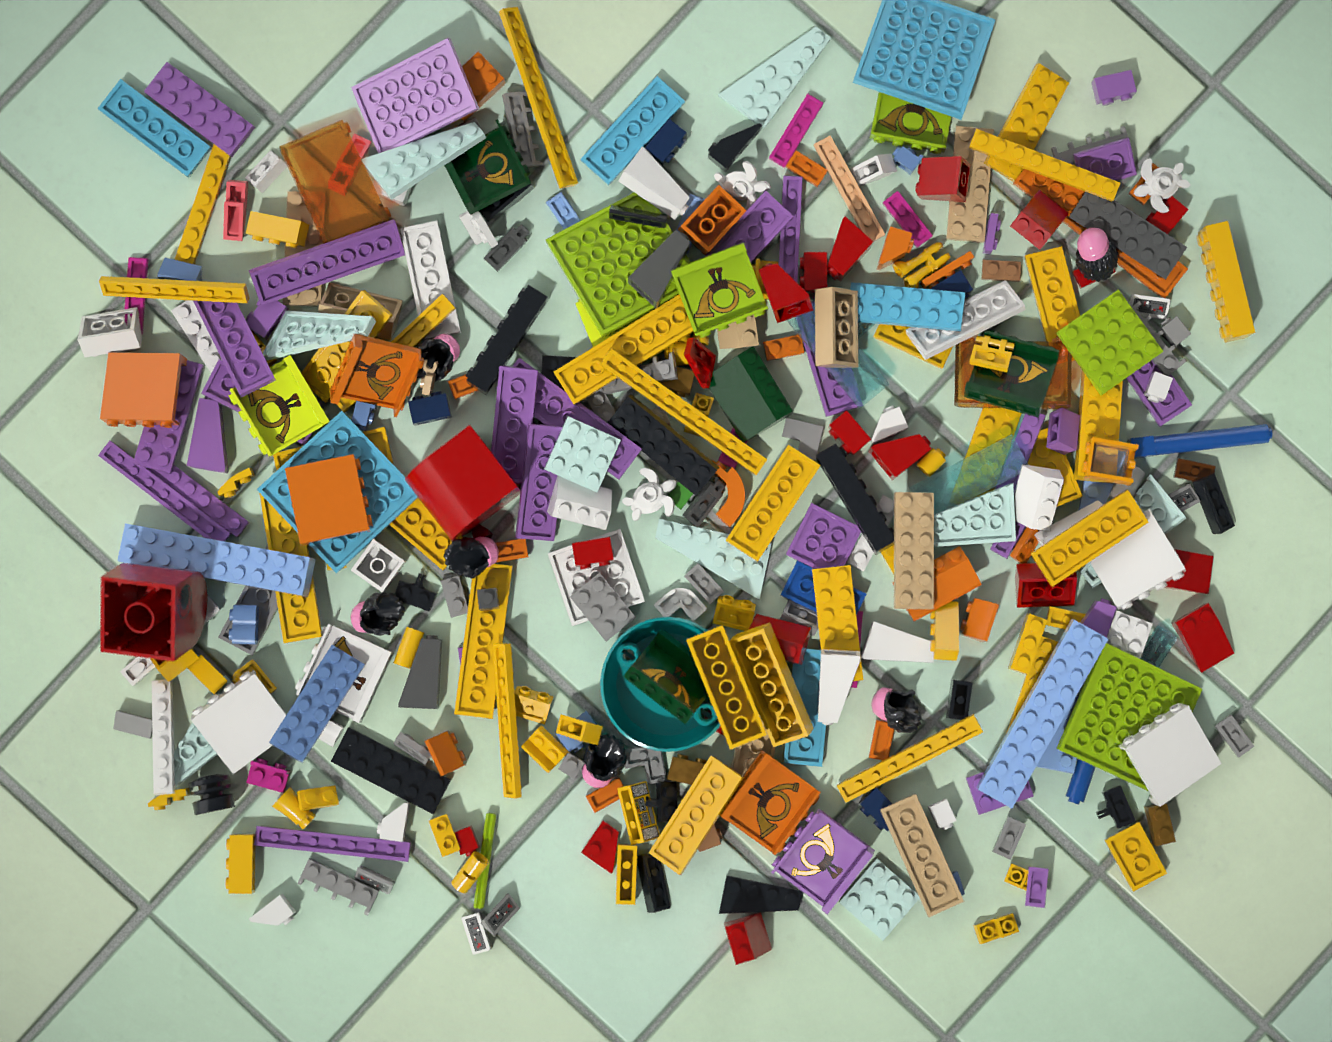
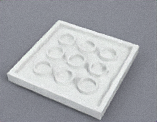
M621 529L588 539L594 540L610 537L614 561H610L611 565L599 567V563L591 564L592 568L580 570V566H575L572 545L548 553L572 626L589 620L570 596L599 572L627 607L645 602Z

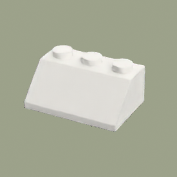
M137 307L82 316L78 342L84 357H96L108 354V352L117 353L141 348L142 333ZM125 314H128L127 325L125 323Z
M1022 464L1014 493L1015 521L1030 529L1050 532L1064 481L1060 470Z
M557 475L547 513L552 517L606 530L611 515L612 489L600 486L598 492H595Z

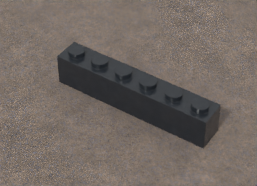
M530 285L526 289H521L517 296L519 300L516 304L510 306L507 311L508 317L506 320L502 319L497 326V334L489 338L486 344L488 345L485 352H480L476 359L478 363L474 368L471 367L466 374L467 383L485 395L488 394L499 376V366L507 365L548 302V296Z
M835 443L818 453L816 460L821 465L820 467L875 555H878L894 545V530L892 527L888 528L885 523L887 519L882 511L878 512L875 507L877 503L872 495L868 496L865 491L867 487L862 479L858 480L855 475L857 471L854 465L848 463L845 459L847 455L844 449L838 447Z

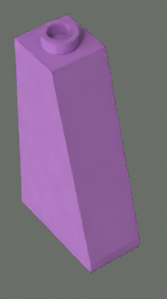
M206 396L205 399L199 398L187 466L228 474L222 404Z
M1102 598L1101 601H1094L1080 623L1107 638L1116 606L1112 605V601Z

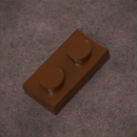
M1177 458L1173 478L1194 482L1215 473L1216 466Z

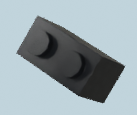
M951 680L946 718L963 720L968 717L973 682Z

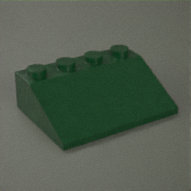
M754 346L713 371L709 389L742 442L745 443L792 415V408Z

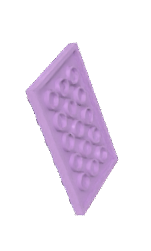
M450 38L351 87L378 153L414 142L479 109Z

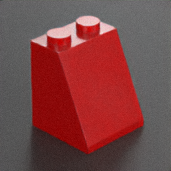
M962 156L922 158L918 166L919 182L916 183L915 187L917 196L923 200L966 202L971 165Z
M1039 189L1010 227L1040 250L1068 216L1069 212Z
M846 216L840 224L827 265V274L833 280L838 279L839 281L871 249L874 242Z
M777 263L766 264L759 269L777 323L813 311L809 294Z
M920 434L873 445L869 449V453L893 481L931 450V442L925 435L922 437Z
M761 912L724 923L736 965L755 960L772 950Z

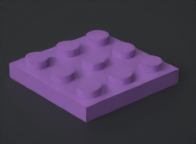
M811 503L786 555L814 569L845 566L861 531L857 525Z

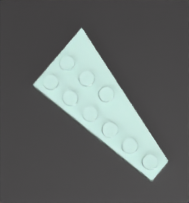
M813 28L718 94V97L755 124L760 123L762 129H765L829 43L831 37L819 28Z
M472 122L360 160L382 190L392 200L484 140L486 136L479 126Z
M286 311L262 354L266 361L348 342L352 340L354 334L368 337L376 320L372 316Z
M1150 474L1142 488L1136 493L1137 495L1134 500L1142 512L1150 509L1162 531L1166 534L1184 521L1186 517ZM1087 563L1082 569L1081 574L1094 588L1101 583V580L1091 563Z
M1013 483L934 515V547L1016 541Z
M659 519L656 539L758 600L760 599L771 543L757 562L726 542L725 540L729 534Z
M226 675L224 677L228 682L216 693L218 696L224 692L223 689L227 685L232 683ZM193 723L174 751L175 788L218 755Z

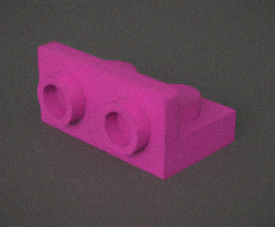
M261 758L250 762L251 767L246 783L281 793L285 792L291 771L286 769V765L275 763V766L267 764L268 760Z

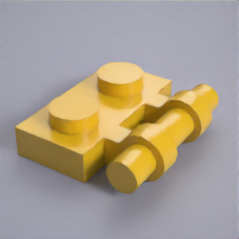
M977 335L975 343L982 344V346L974 344L970 364L1008 372L1012 352L1005 350L1013 351L1015 343L1007 342L1008 340L993 339L988 335L984 337ZM989 346L998 347L999 349L990 348Z

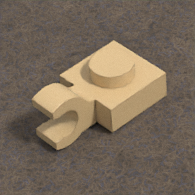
M424 360L422 367L426 375L422 377L420 382V388H423L422 394L430 395L433 392L435 372L438 368L437 361L434 362L433 368H429L427 365L428 360Z

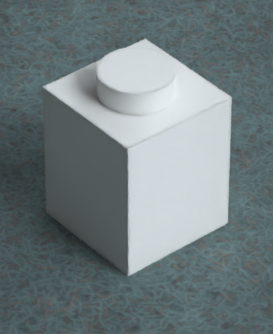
M1153 372L1144 395L1148 397L1149 401L1155 403L1164 401L1173 378Z
M947 799L928 806L938 829L946 830L954 826L953 822L956 821V818Z

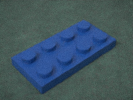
M797 561L780 596L817 613L812 569L814 568ZM853 588L857 615L866 593Z

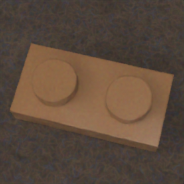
M982 260L981 280L1020 281L1021 262Z

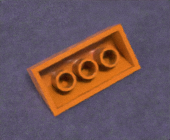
M960 546L934 559V609H906L913 621L922 618L982 585L968 557Z

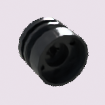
M229 774L209 775L188 783L189 788L198 786L199 791L190 792L192 796L200 795V800L192 803L195 815L235 807L233 794L223 793V790L230 788L231 784L222 786L221 781L230 779Z

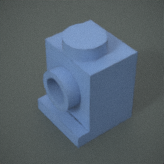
M898 146L892 154L895 156L893 159L894 163L909 175L913 173L924 157L921 154L917 157V153L910 147L905 148L904 146Z
M356 401L352 422L360 430L366 431L369 424H373L375 414L372 411H376L377 406Z

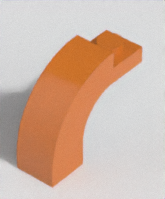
M713 461L720 467L715 475L725 483L728 490L727 501L716 513V516L730 528L740 516L744 506V485L733 467L726 472V467L720 461Z

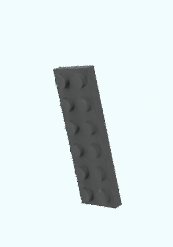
M1088 192L1084 193L1069 218L1086 229L1099 228L1103 230L1109 240L1115 243L1118 250L1165 280L1187 249L1185 245L1117 201L1111 202Z

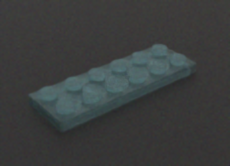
M814 297L811 300L813 311L788 319L787 322L814 355H816ZM859 346L857 368H826L859 409L890 385Z
M1011 434L909 487V489L915 493H934L935 515L969 501L1018 476L1022 464H1028Z

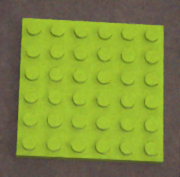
M635 192L611 204L661 214L657 207ZM611 205L546 239V244L602 337L656 309L628 284V277L673 233L667 222L665 228H658L610 219L609 209ZM687 255L680 266L690 263ZM674 278L659 306L679 295Z
M1106 643L1087 676L1056 749L1148 791L1126 751L1120 749L1119 745L1124 743L1123 740L1128 736L1137 734L1141 727L1154 722L1157 716L1170 711V707L1177 703L1188 705L1193 712L1202 688Z

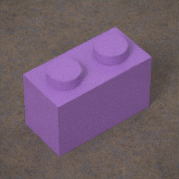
M1131 70L1097 77L1091 82L1096 104L1102 103L1103 106L1114 103V100L1121 99V101L1130 100L1137 92Z
M258 300L256 310L254 312L251 311L246 317L249 328L266 340L281 321L284 313L288 311V308L278 300L262 306Z
M1065 408L1051 412L1049 415L1046 448L1063 455L1077 450L1080 415Z

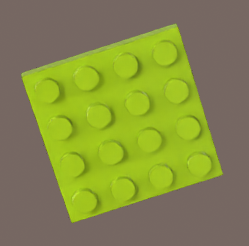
M1119 289L1056 333L1100 395L1109 391L1164 352Z

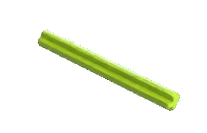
M487 813L485 817L481 854L488 859L489 864L477 879L473 905L476 909H483L485 904L496 823V814Z

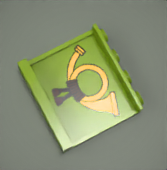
M878 92L870 138L874 139L873 141L877 143H885L886 141L891 142L892 145L897 147L907 145L911 146L913 150L921 151L923 148L930 150V153L941 154V152H945L947 147L946 142L951 116Z
M743 242L671 270L695 336L700 335V338L711 335L710 331L718 328V331L727 329L730 323L736 321V324L747 321L746 317L753 314L754 317L761 316L768 309Z

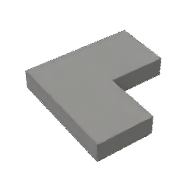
M786 418L782 437L800 441L798 451L815 461L824 426Z
M641 746L625 749V755L627 756L625 769L645 765L648 784L667 781L662 751H654Z

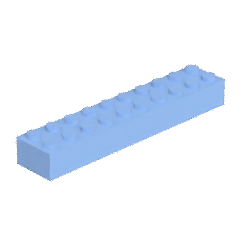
M125 523L117 561L200 572L207 579L308 597L316 559Z
M1071 619L976 786L978 790L1013 808L1107 643L1108 638Z

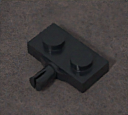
M418 573L415 583L399 580L395 591L399 601L426 611L431 610L436 593L427 590L423 586L426 575H422V573Z
M1121 785L1102 792L1106 801V808L1096 812V815H1099L1097 816L1098 819L1110 815L1117 829L1136 822Z

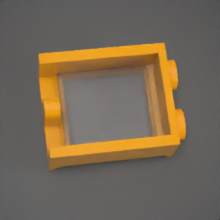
M1092 437L1089 442H1086L1084 453L1087 454V459L1083 461L1081 472H1084V478L1130 486L1134 480L1132 479V471L1136 464V461H1134L1135 451L1139 445Z

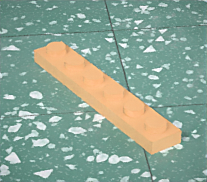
M828 136L815 143L813 146L828 170L832 181L859 229L872 241L885 236L882 227L832 137Z

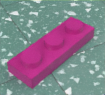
M899 191L882 203L902 230L912 233L911 238L914 239L913 244L916 248L933 236Z

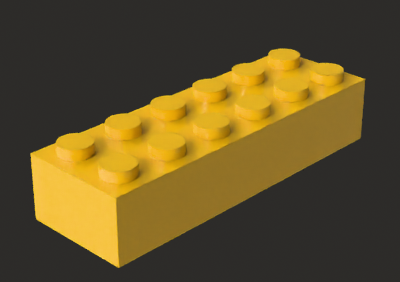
M1224 221L1207 225L1198 232L1196 238L1198 246H1201L1203 252L1201 254L1202 263L1207 268L1205 273L1207 283H1210L1212 289L1210 297L1212 302L1215 301L1216 305L1214 310L1215 317L1220 321L1221 325L1219 328L1221 339L1224 338L1225 343L1247 338L1255 333L1229 223Z
M1083 370L1081 371L1078 413L1080 419L1074 480L1112 483L1089 478L1085 479L1084 472H1081L1083 461L1087 459V454L1084 453L1085 444L1092 437L1119 441L1123 381L1103 395H1100ZM1096 447L1092 472L1116 476L1118 450Z
M767 623L735 634L729 640L773 747L809 736L814 727L771 624Z
M723 625L687 639V644L730 750L767 735Z

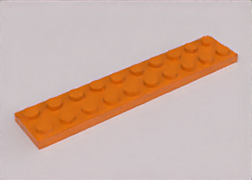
M1026 169L1021 172L1013 183L1016 187L1031 198L1040 189L1069 212L1063 223L1079 235L1086 230V228L1069 218L1085 191ZM1116 248L1118 251L1117 264L1161 298L1168 296L1188 270L1187 267L1178 261L1165 280Z

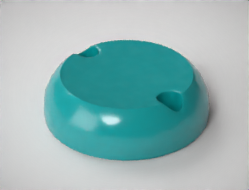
M658 617L631 627L613 644L603 663L600 690L606 713L621 734L641 747L654 751L674 752L694 747L705 741L717 731L720 723L709 696L706 697L685 725L623 677L661 628L688 649L687 639L708 631L699 624L686 619ZM627 650H633L635 655L633 656ZM623 654H625V655H626L627 657H629L631 660H630V661L625 660ZM704 708H709L712 712V715L708 713L706 710H704ZM700 714H704L709 719H703Z

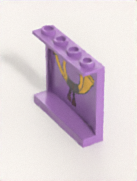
M818 808L815 813L812 811L805 820L808 823L805 827L800 826L794 834L796 839L793 843L789 841L783 849L785 851L783 856H777L772 863L774 868L771 873L777 872L823 906L821 910L828 915L872 858L875 850Z

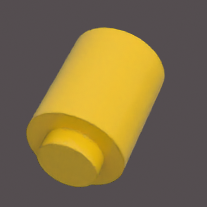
M932 448L916 465L930 478L946 462L944 458L946 455L939 448L936 450Z

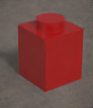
M472 825L454 832L460 846V855L466 854V857H468L473 852H477L476 849L480 845Z

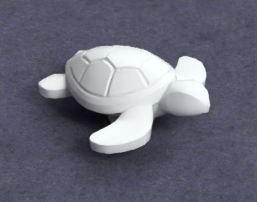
M1146 159L1141 167V176L1145 180V184L1138 186L1134 190V195L1144 197L1148 194L1151 196V205L1155 210L1160 213L1168 212L1169 209L1162 199L1174 195L1179 187H1190V183L1187 180H1182V175L1180 174L1184 168L1183 163H1177L1174 169L1161 167L1152 171V159Z
M748 161L743 162L745 172L735 171L726 176L719 172L715 173L716 181L735 200L742 201L747 199L746 210L758 199L755 194L756 192L763 193L771 188L767 181H757V170Z
M648 468L641 469L639 471L640 474L646 477L649 482L639 486L633 498L626 497L622 500V503L626 506H631L633 511L632 519L637 521L640 519L641 514L656 512L663 505L665 515L667 517L671 516L675 504L674 500L667 496V493L675 489L677 485L676 480L669 479L664 481L663 484H659V477L655 471Z

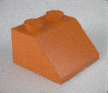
M890 226L877 265L878 270L904 258L906 253H910L914 243V239L911 238V232Z
M973 598L972 602L968 601L965 612H968L966 620L962 619L959 628L962 631L961 635L980 642H987L999 604Z
M449 730L425 741L441 776L465 766L464 761H466L463 751H458L456 744L458 741L455 734H450Z

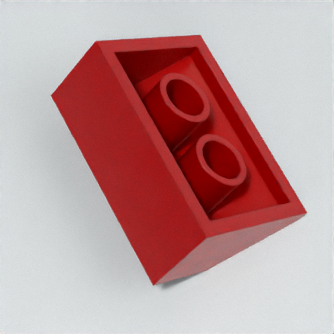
M1036 563L1016 564L1017 608L1075 605L1076 571L1056 585L1050 586Z
M756 614L749 629L770 623L785 660L802 665L812 628Z

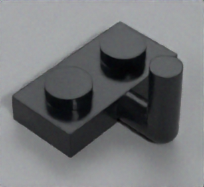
M676 782L656 783L657 799H648L645 802L647 807H657L658 822L669 821L678 807Z

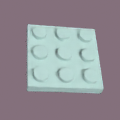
M567 416L544 469L598 492L621 440Z
M876 858L841 898L839 903L883 941L920 898L914 890Z

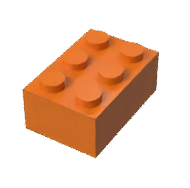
M479 51L462 66L479 108L506 84L505 79ZM476 111L462 117L461 119L465 122Z
M718 185L677 230L684 233L689 238V241L706 255L747 210Z

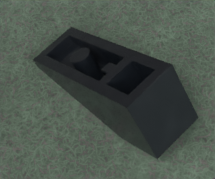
M758 123L725 137L718 143L714 142L708 149V152H710L708 158L726 172L762 130V125Z
M532 184L479 210V212L490 222L533 190Z

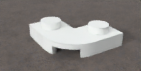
M676 588L669 591L654 604L663 617H670L681 607L692 621H695L707 610L699 598L692 591L685 588Z

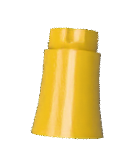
M291 787L272 806L296 825L298 824L302 829L316 816L310 810L300 811L297 794Z

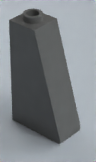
M675 230L628 277V284L655 308L660 305L673 280L671 270L680 267L689 250V238L684 233H679Z
M426 635V639H421L398 707L439 709L442 640H438V636Z

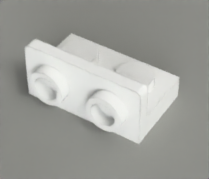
M466 211L459 216L475 245L481 242L484 244L488 242L491 248L498 245L479 211L472 215Z

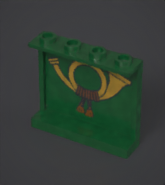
M498 119L495 120L498 128L486 133L484 140L444 165L470 215L531 184L528 177L531 173L527 165L522 166L521 162L524 160L520 152L514 151L517 147L512 137L507 138L510 133L505 124L501 126Z
M985 330L984 336L988 335L997 340L1006 339L1008 340L1007 342L1015 343L1013 351L1005 350L1012 352L1008 372L974 365L969 382L967 381L964 397L1039 418L1058 362L1060 350L1051 346L1038 345L1033 341L1020 340L1015 336H1005L996 331ZM989 346L990 348L999 349L998 347Z
M662 628L623 676L685 725L708 696L691 651Z

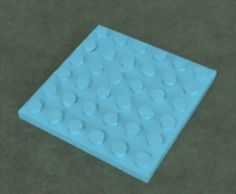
M882 0L853 83L962 120L996 20L940 0Z
M342 411L257 489L298 533L285 468L354 454L355 459L359 458L361 470H358L359 478L363 477L365 485L362 493L363 496H367L369 507L366 508V513L371 515L373 526H370V532L364 531L309 543L313 550L336 574L418 498L405 481L404 475Z

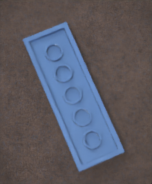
M331 645L269 743L303 763L365 667V664Z

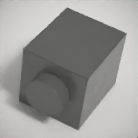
M497 588L477 590L480 611L500 609Z

